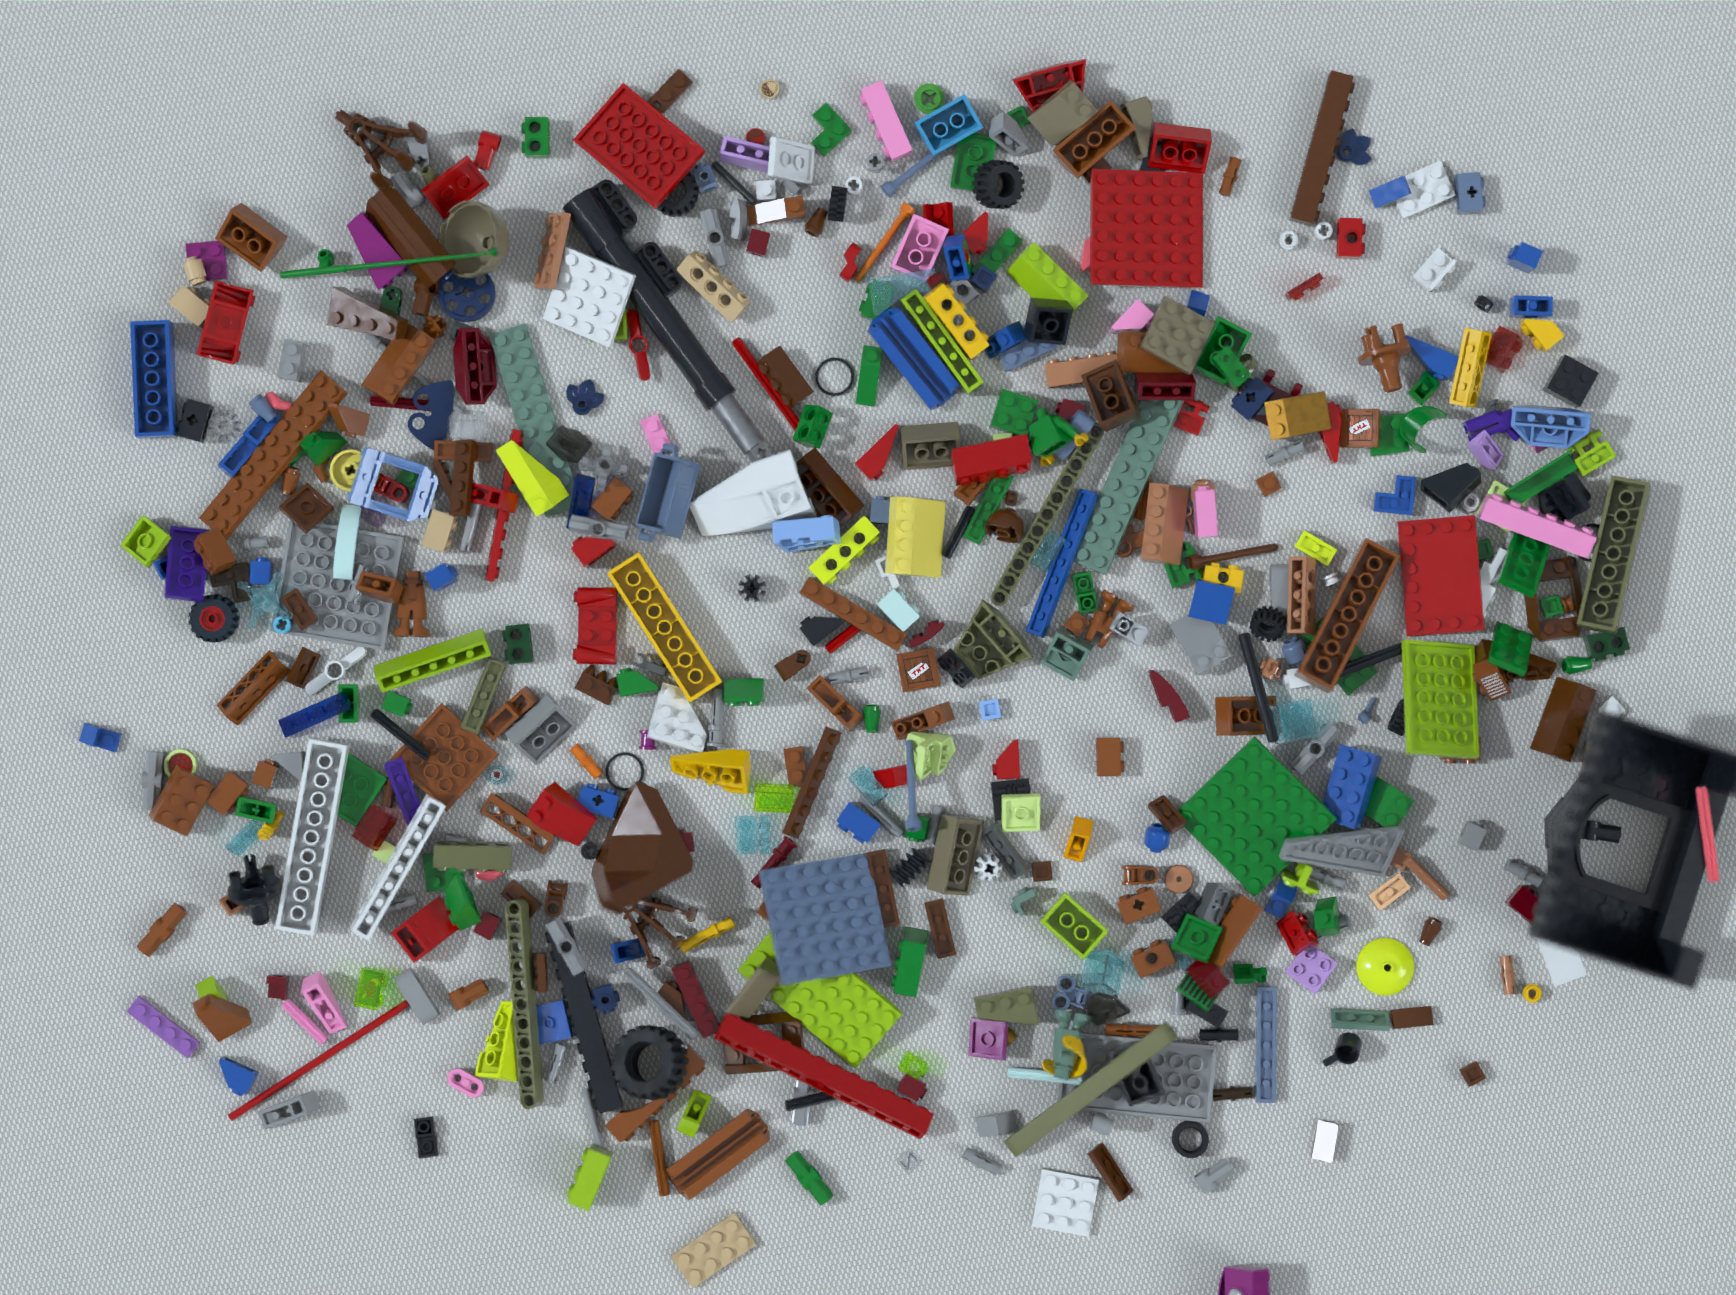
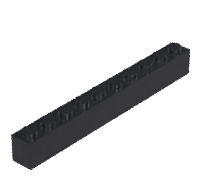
M571 921L564 922L569 934L576 942ZM547 929L545 937L547 943H551L553 949L550 951L553 962L556 961L558 969H555L558 981L562 980L563 987L561 988L563 999L567 998L569 1005L566 1006L569 1018L572 1017L574 1022L571 1025L573 1034L578 1036L579 1043H577V1049L579 1054H583L584 1062H582L583 1070L585 1073L588 1072L590 1080H587L590 1092L593 1091L595 1099H593L595 1110L599 1109L600 1114L622 1108L623 1102L618 1085L614 1079L615 1074L611 1069V1060L596 1008L594 1009L592 1003V994L585 970L573 976L563 956L558 952L557 946ZM568 941L563 942L562 949L566 952L571 951V943Z

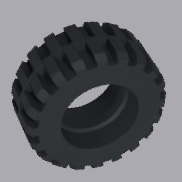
M652 1025L636 1026V1029L631 1028L627 1031V1036L622 1035L619 1038L620 1044H616L614 1047L616 1052L611 1058V1061H614V1066H611L612 1072L616 1073V1076H614L616 1083H621L619 1087L622 1091H626L628 1095L638 1099L658 1100L677 1091L676 1086H681L684 1082L682 1077L687 1075L688 1070H685V1065H689L688 1059L685 1058L687 1050L681 1046L683 1041L680 1038H676L677 1035L673 1031H668L667 1028ZM653 1044L661 1053L662 1065L656 1077L646 1081L639 1073L638 1059L641 1052L647 1046Z

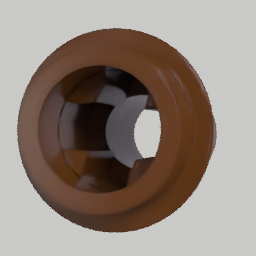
M818 207L805 224L806 228L804 231L813 237H818L819 234H822L828 212Z
M1429 916L1424 922L1419 942L1430 946L1443 929L1441 927L1443 923Z

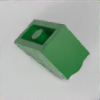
M314 431L306 435L303 441L298 444L307 457L316 466H319L344 446L347 441L337 432Z
M631 668L620 669V673L616 674L620 697L659 690L657 684L639 672L632 671Z
M917 814L921 821V830H906L905 836L909 837V841L920 842V839L924 840L929 820L928 816Z
M1336 896L1317 899L1314 909L1315 930L1321 937L1340 934Z

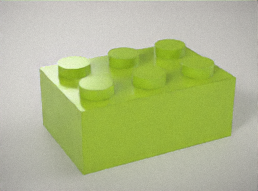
M1065 892L1062 893L1039 920L1083 960L1109 932Z
M594 1144L590 1148L586 1147L580 1160L583 1161V1165L578 1166L573 1179H576V1182L571 1184L566 1197L569 1198L567 1203L589 1212L614 1152Z

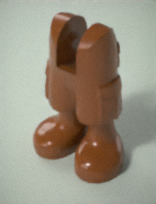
M1103 590L1101 593L1104 600L1101 611H1095L1085 639L1091 642L1097 631L1103 633L1097 645L1099 648H1104L1111 636L1115 634L1109 627L1117 613L1132 612L1135 608L1132 604L1119 599L1113 614L1109 617L1108 613L1118 597L1106 590Z

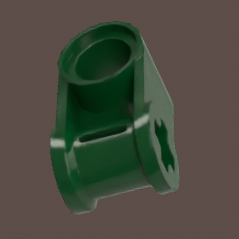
M395 286L386 287L380 307L400 315L403 298L402 290ZM394 290V293H397V297H393L392 299V297L389 296V292H393Z

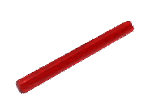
M738 337L733 340L732 345L794 431H796L799 423L797 415L788 405L783 403L777 390L773 389L770 380L760 371L757 360L741 338Z

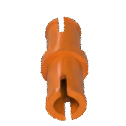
M579 743L569 750L581 763L579 765L584 767L594 780L604 772Z

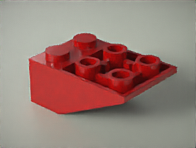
M438 896L393 930L391 934L410 959L416 963L459 928L451 923L449 918L451 911H448L444 901Z

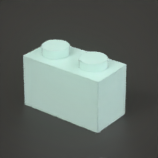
M893 589L877 606L904 632L920 617L918 615L920 611L913 603L909 605L905 601L907 597L899 589L897 591Z

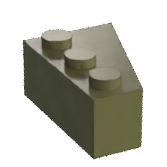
M1031 986L974 997L978 1018L1039 1025Z

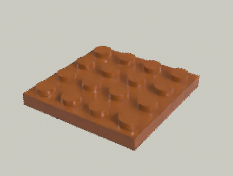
M441 703L412 735L415 740L432 753L429 759L423 760L404 744L390 761L402 757L410 779L426 794L443 802L446 805L444 810L447 812L499 754L478 735L461 729L463 721Z

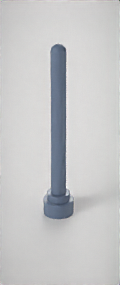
M944 151L935 156L929 153L894 181H886L880 186L888 198H891L896 194L897 187Z
M907 740L906 762L909 817L906 821V830L919 831L921 830V821L917 817L914 747L913 741Z

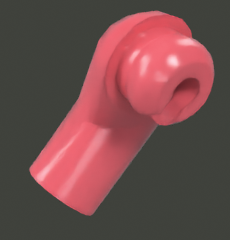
M268 392L265 395L271 408L284 411L290 410L291 402L282 401L273 392Z
M475 869V876L479 880L488 882L504 874L495 870L478 872Z

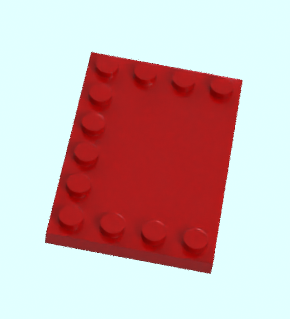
M624 83L621 84L573 139L578 146L655 210L706 153L705 149Z
M1476 515L1398 522L1407 636L1485 630Z

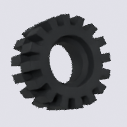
M832 186L828 220L844 221L847 199L846 187Z
M1263 606L1262 609L1260 607L1257 608V611H1254L1249 626L1252 629L1251 633L1255 634L1256 638L1260 636L1262 641L1265 638L1267 642H1270L1271 639L1274 642L1277 638L1280 639L1284 633L1287 622L1286 616H1283L1284 613L1282 611L1278 613V608L1273 610V606H1269L1268 609L1266 606ZM1264 621L1270 622V623H1272L1274 626H1267V625H1265V624L1262 623V622H1264Z
M1403 698L1394 709L1387 728L1400 736L1405 734Z

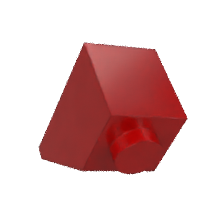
M986 211L962 233L966 236L969 252L972 256L976 253L980 255L987 248L985 246L988 241V213Z
M1017 739L1013 740L995 760L996 764H992L993 776H996L997 779L1020 778Z
M907 764L873 771L877 790L908 784Z

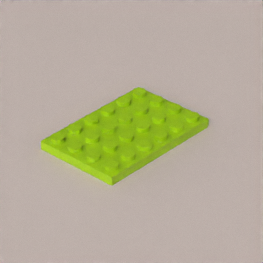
M1406 639L1402 641L1406 754L1467 759L1480 758L1477 690L1472 673H1475L1473 664H1475L1474 645Z

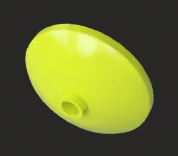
M1378 938L1370 941L1362 948L1357 958L1356 971L1360 982L1369 991L1378 995H1393L1402 991L1411 981L1414 973V961L1408 948L1401 942L1391 938ZM1386 964L1390 965L1389 971L1384 970Z

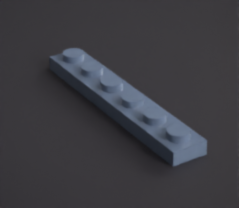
M1257 986L1256 1103H1276L1277 987Z

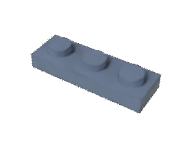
M1027 340L998 354L1005 371L1008 372L1058 348V345L1033 343Z

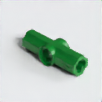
M798 1150L785 1160L786 1164L797 1175L800 1184L805 1190H809L820 1206L834 1196L828 1186L822 1181L818 1171L812 1165L810 1166Z

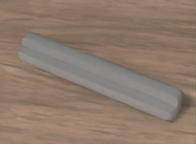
M863 793L860 796L859 802L897 838L904 834L905 829L867 793Z

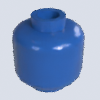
M1152 823L1145 831V846L1154 853H1160L1161 850L1167 849L1170 833L1161 823Z

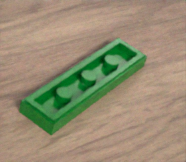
M1009 475L1006 478L997 477L991 479L962 537L980 545L986 533V522L989 516L999 508L1014 476Z

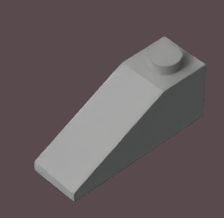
M312 1090L258 1111L264 1128L268 1129L320 1109L321 1106L315 1091Z

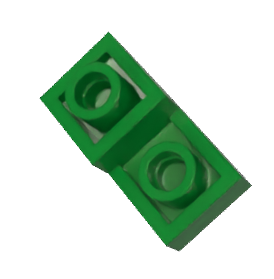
M1091 571L1071 574L1079 613L1098 610Z

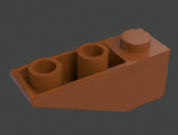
M947 701L892 721L891 724L896 738L899 740L907 737L910 732H921L952 721L955 717L950 703Z

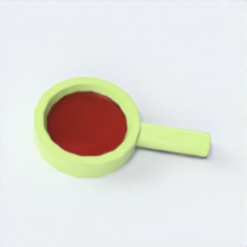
M184 749L170 752L164 761V770L168 777H170L176 765L194 774L198 767L194 754Z

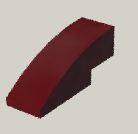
M1149 670L1148 674L1160 707L1168 705L1174 723L1190 718L1185 704L1174 688L1157 672Z

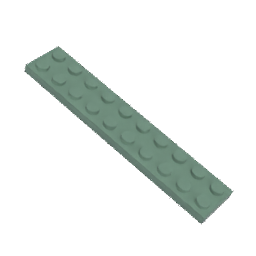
M526 323L489 334L518 430H521L520 435H523L522 444L524 450L557 476L569 493L568 497L545 511V517L582 507Z
M1184 400L1141 401L1138 407L1141 417L1134 419L1131 423L1092 511L1074 559L1075 563L1107 576Z

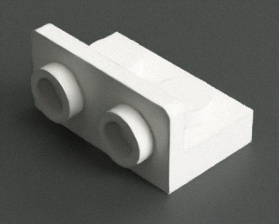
M1437 248L1412 278L1428 292L1432 289L1437 290L1442 285L1443 281L1441 279L1445 274L1449 276L1456 269L1454 264L1457 261L1455 259L1452 260L1441 249Z

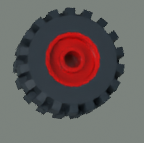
M219 594L206 595L203 602H196L190 608L192 610L188 615L190 617L188 623L192 627L191 631L196 634L197 638H201L205 642L215 643L227 640L235 633V629L239 626L238 620H240V616L237 613L239 612L238 608H235V603L226 596L224 597Z

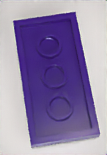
M171 526L170 536L172 538L169 541L164 599L204 601L206 568L204 567L202 557L196 552L193 542L199 534L209 530Z

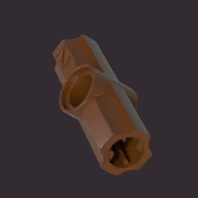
M419 278L415 280L414 290L416 297L412 313L428 317L432 298L438 294L440 289L438 281L429 288H426Z

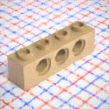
M697 250L688 254L676 269L730 323L738 319L751 304L747 295L739 291L730 279L725 278L720 273V270L712 265L703 253ZM699 269L702 270L703 275L699 273ZM712 282L717 285V288L713 286ZM726 295L730 297L731 302L727 299Z

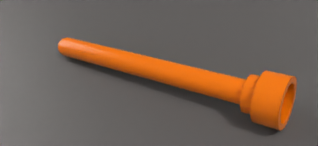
M903 202L900 206L899 216L856 274L855 280L857 282L862 281L905 219L912 217L916 212L907 203Z

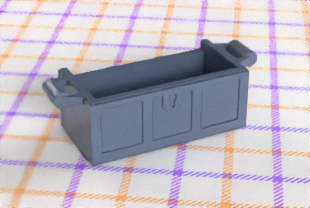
M664 443L660 453H654L635 527L639 528L638 538L640 540L653 542L657 533L681 539L701 464L679 458V447L677 445ZM665 452H673V456L665 455ZM644 530L651 531L652 533L647 534L643 532Z

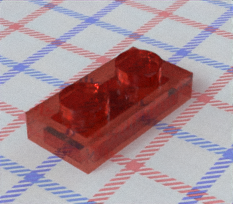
M1319 272L1288 291L1285 296L1288 301L1291 299L1297 301L1305 296L1304 291L1309 288L1313 291L1321 286L1320 282L1324 278Z

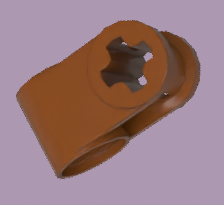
M1122 865V869H1124L1122 885L1153 884L1158 880V871L1153 866ZM1153 870L1155 872L1154 879H1145V872Z

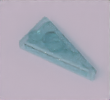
M935 268L869 279L868 283L874 316H878L935 273Z

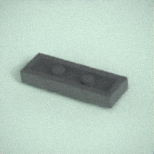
M996 822L982 831L981 837L1000 859V862L1014 880L1030 869Z

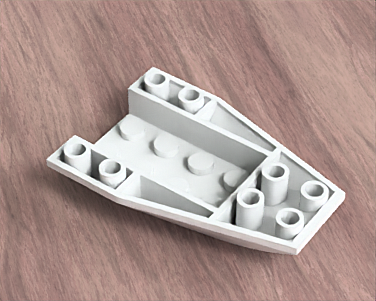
M790 450L751 463L692 500L689 506L702 536L771 529L772 521L807 519L817 515L812 501L807 497L797 473V465Z

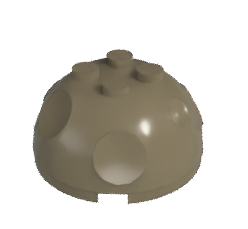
M477 201L458 203L450 209V216L446 222H442L439 230L438 241L450 255L490 252L492 248H496L499 252L497 256L483 255L454 259L456 264L451 268L452 273L460 277L477 278L494 272L505 260L510 242L505 221L489 205Z

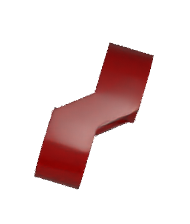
M854 242L844 254L847 265L839 275L846 282H849L858 270L855 259L860 254L862 248Z

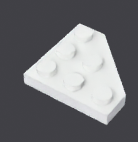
M662 682L647 738L691 752H703L707 734L680 687Z

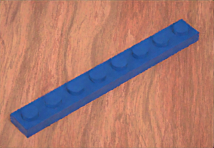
M1079 488L1026 632L1045 638L1099 496L1098 494Z

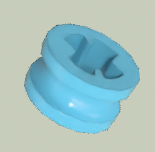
M279 616L274 620L273 627L278 633L284 634L290 631L292 623L289 618ZM282 619L283 622H287V625H285V630H282V628H278L280 620Z

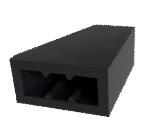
M1466 462L1423 479L1421 481V491L1450 513L1481 484V472L1477 467L1471 466Z

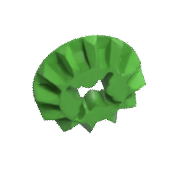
M924 84L915 92L914 103L917 109L924 114H930L944 105V93L935 84ZM924 93L928 96L934 95V105L930 102L923 104L926 100Z

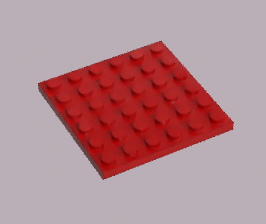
M1091 169L1090 285L1203 288V173Z

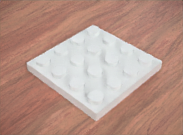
M566 247L559 269L556 288L552 289L543 319L602 345L612 347L636 275L574 248Z

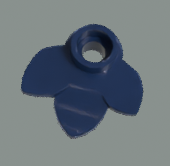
M1353 128L1347 130L1342 135L1341 144L1336 151L1338 159L1343 162L1351 161L1355 165L1367 164L1372 160L1370 155L1365 152L1370 146L1371 138L1367 136L1356 137ZM1344 149L1349 151L1348 156L1343 155L1342 151Z
M591 379L583 381L579 387L569 384L566 390L567 400L573 404V410L578 415L588 414L591 409L599 407L604 400V394L595 393V385ZM584 403L585 407L581 408L579 404Z

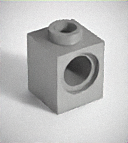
M1473 820V822L1467 821L1457 842L1478 851L1487 832L1483 828L1484 824Z

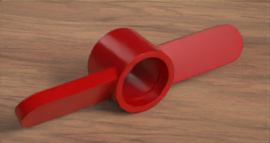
M630 309L627 312L631 335L629 349L635 356L640 380L647 381L651 377L646 354L649 344L642 335L638 312ZM642 339L645 341L646 346L642 352H635L632 349L634 340Z

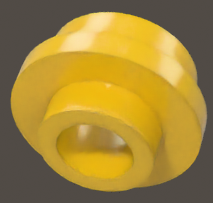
M1531 983L1523 988L1522 995L1527 1002L1535 1003L1541 999L1542 990L1538 985ZM1533 989L1535 995L1530 997L1529 991Z

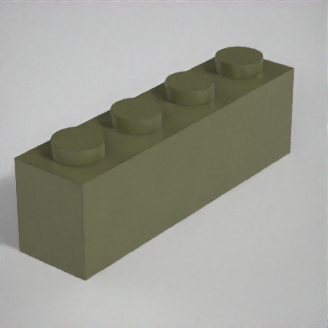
M434 841L433 868H437L440 871H447L449 868H457V871L476 869L478 872H486L488 869H493L496 872L504 873L507 870H511L512 843Z

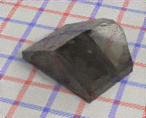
M560 425L546 442V446L562 461L579 463L592 447V442L583 433Z
M1101 992L1091 995L1084 1009V1014L1091 1016V1021L1097 1026L1130 1013V1009L1118 997Z

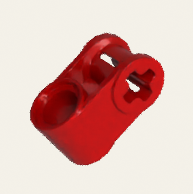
M379 473L380 477L373 491L398 503L407 502L410 497L409 490L388 476ZM403 489L404 496L397 499L396 491Z

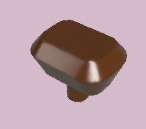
M1008 491L1005 503L1008 506H1015L1018 493Z

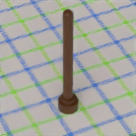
M1273 543L1203 557L1193 554L1188 556V563L1191 570H1196L1207 563L1276 551L1278 545Z

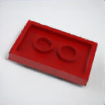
M466 155L424 187L422 192L443 219L451 214L449 213L451 208L460 202L469 201L488 187L489 183L468 155Z

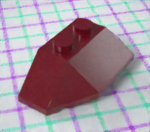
M460 328L453 348L456 390L466 405H484L497 386L493 346L479 328Z

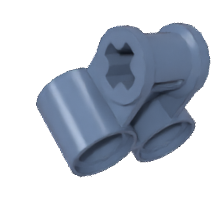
M1062 974L1057 979V985L1062 992L1055 993L1052 996L1051 1002L1057 1010H1066L1069 1004L1087 1010L1088 1007L1086 1005L1093 991L1075 986V980L1071 975ZM1064 978L1071 979L1070 987L1063 988L1061 986ZM1060 996L1066 1000L1063 1006H1057L1055 1003L1056 999Z

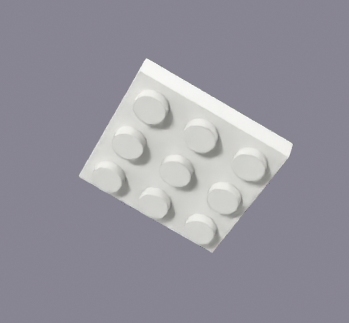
M1042 1168L1032 1226L1089 1237L1099 1179Z

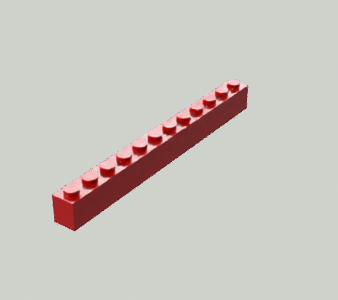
M727 1013L721 1020L714 1037L715 1040L918 1139H921L927 1133L934 1114L929 1112L926 1107L917 1106L907 1098L898 1097L893 1091L884 1090L878 1087L876 1083L862 1079L856 1073H849L843 1070V1067L840 1065L831 1064L821 1056L810 1054L807 1049L798 1048L792 1045L790 1041L776 1037L770 1031H763L757 1028L754 1023L745 1022L735 1014Z

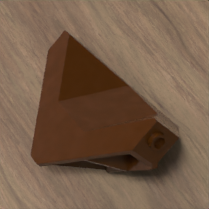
M636 781L627 790L593 864L591 874L602 909L617 915L640 900L689 874L693 868L694 860L657 789L648 786L644 782Z

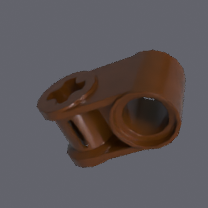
M799 650L774 665V668L785 682L807 666L811 656L806 650ZM799 653L801 655L805 654L807 656V658H805L806 663L803 664L802 661H797V659L799 658Z
M552 880L548 881L544 911L549 917H557L562 913L568 889L567 882L561 884L552 882ZM552 903L557 904L559 907L556 914L549 912V905Z

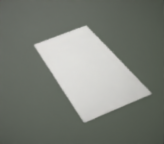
M1537 940L1554 987L1587 975L1579 953Z

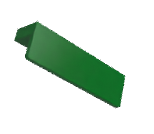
M1569 450L1503 492L1509 501L1516 500L1522 504L1554 482L1577 470L1578 467L1570 456L1573 450Z

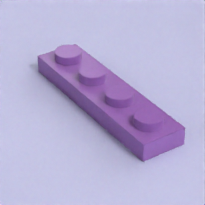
M138 996L127 1010V1013L186 1058H189L200 1044V1041L141 996Z

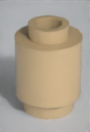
M196 256L185 259L186 262L183 263L188 282H191L192 286L207 282V275L202 260L197 259Z

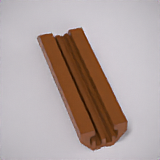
M747 1108L668 1167L666 1172L669 1180L687 1200H691L770 1140L768 1126L757 1112Z

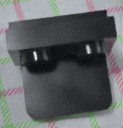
M1575 473L1568 474L1538 493L1540 512L1545 515L1547 513L1554 514L1558 517L1557 519L1565 521V519L1571 520L1591 507L1588 503L1591 495Z

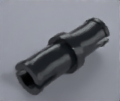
M1219 1027L1217 1029H1200L1199 1031L1200 1041H1217V1043H1221V1041L1239 1040L1238 1029H1221Z

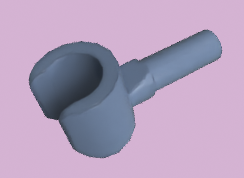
M1373 697L1367 707L1358 715V719L1362 724L1367 723L1372 718L1368 712L1376 701Z

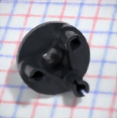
M250 854L251 862H249L248 855L243 857L246 869L245 877L241 878V872L232 871L228 874L230 886L227 893L230 901L233 903L248 905L252 923L260 926L269 922L267 902L280 894L282 882L280 878L275 876L273 865L263 866V873L260 874V870L257 869L256 856Z

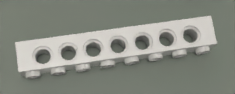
M426 794L349 927L351 932L369 941L444 811L446 805L443 802Z

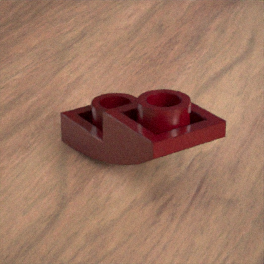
M939 620L928 622V627H925L927 635L923 636V633L912 635V640H909L910 647L913 648L931 639L944 627V622L939 623Z

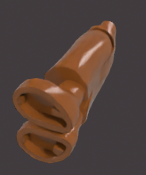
M405 571V579L402 585L404 588L397 609V619H401V623L394 630L395 637H411L410 620H414L413 637H430V631L423 626L422 620H427V606L423 584H420L423 583L420 571Z

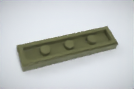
M488 657L461 724V729L479 735L506 668V663Z

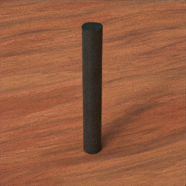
M717 161L711 165L751 205L756 203L757 199Z

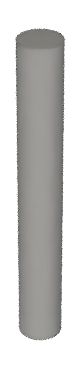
M589 1088L582 1089L595 1145H602L603 1141Z

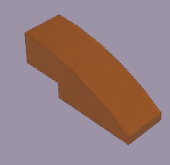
M821 675L806 688L850 731L864 719Z
M525 686L492 715L481 728L494 741L539 701L538 697L528 686Z

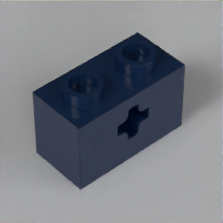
M1257 377L1254 379L1250 378L1244 385L1246 389L1241 394L1237 393L1231 401L1233 403L1231 407L1249 422L1263 408L1264 402H1268L1275 394L1272 389ZM1249 394H1250L1251 396L1254 395V394H1256V395L1254 396V398L1256 399L1254 402H1253V401H1250V402L1248 403V400H1249V399H1248L1247 396H1248Z

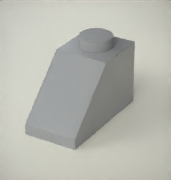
M1003 111L989 120V137L1015 157L1029 148V144L1018 123Z

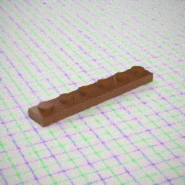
M808 577L799 592L802 596L897 652L907 638V634L811 577Z

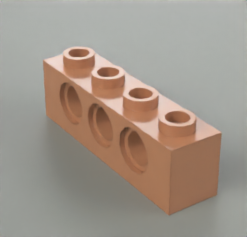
M1308 556L1289 557L1288 634L1297 636L1315 635L1316 558Z

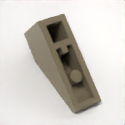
M1145 96L1120 105L1122 113L1136 127V130L1130 134V139L1137 160L1147 157L1153 107L1151 101Z

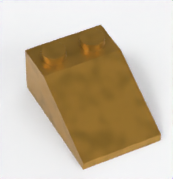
M1325 391L1264 402L1271 440L1332 429Z

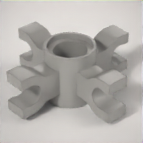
M603 445L601 456L597 461L582 457V462L580 463V471H592L598 479L597 491H604L606 480L610 475L625 479V474L627 473L628 465H616L609 457L611 445Z

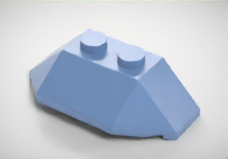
M1538 405L1513 406L1511 427L1528 445L1568 449L1589 433L1591 413L1572 408Z

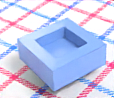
M998 698L979 702L982 721L1001 717Z

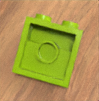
M142 515L120 546L143 565L150 568L172 537L154 521Z

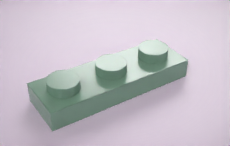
M1331 1008L1330 1011L1331 1028L1389 1031L1390 1029L1389 1011Z

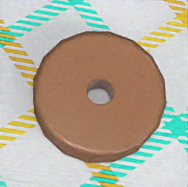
M1174 865L1166 871L1164 882L1170 891L1184 893L1191 888L1193 875L1187 867ZM1178 876L1181 877V881H1180V882H1177V880H1176V878H1177Z

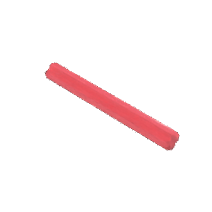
M1700 786L1696 788L1707 876L1709 882H1717L1720 880L1708 789L1706 786Z

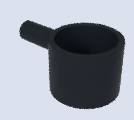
M1347 1032L1341 1034L1337 1039L1334 1054L1324 1059L1323 1064L1327 1067L1336 1061L1344 1064L1355 1063L1360 1055L1361 1039L1354 1033Z

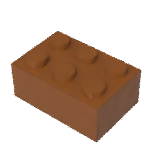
M176 765L149 817L152 821L187 837L214 785L209 780Z

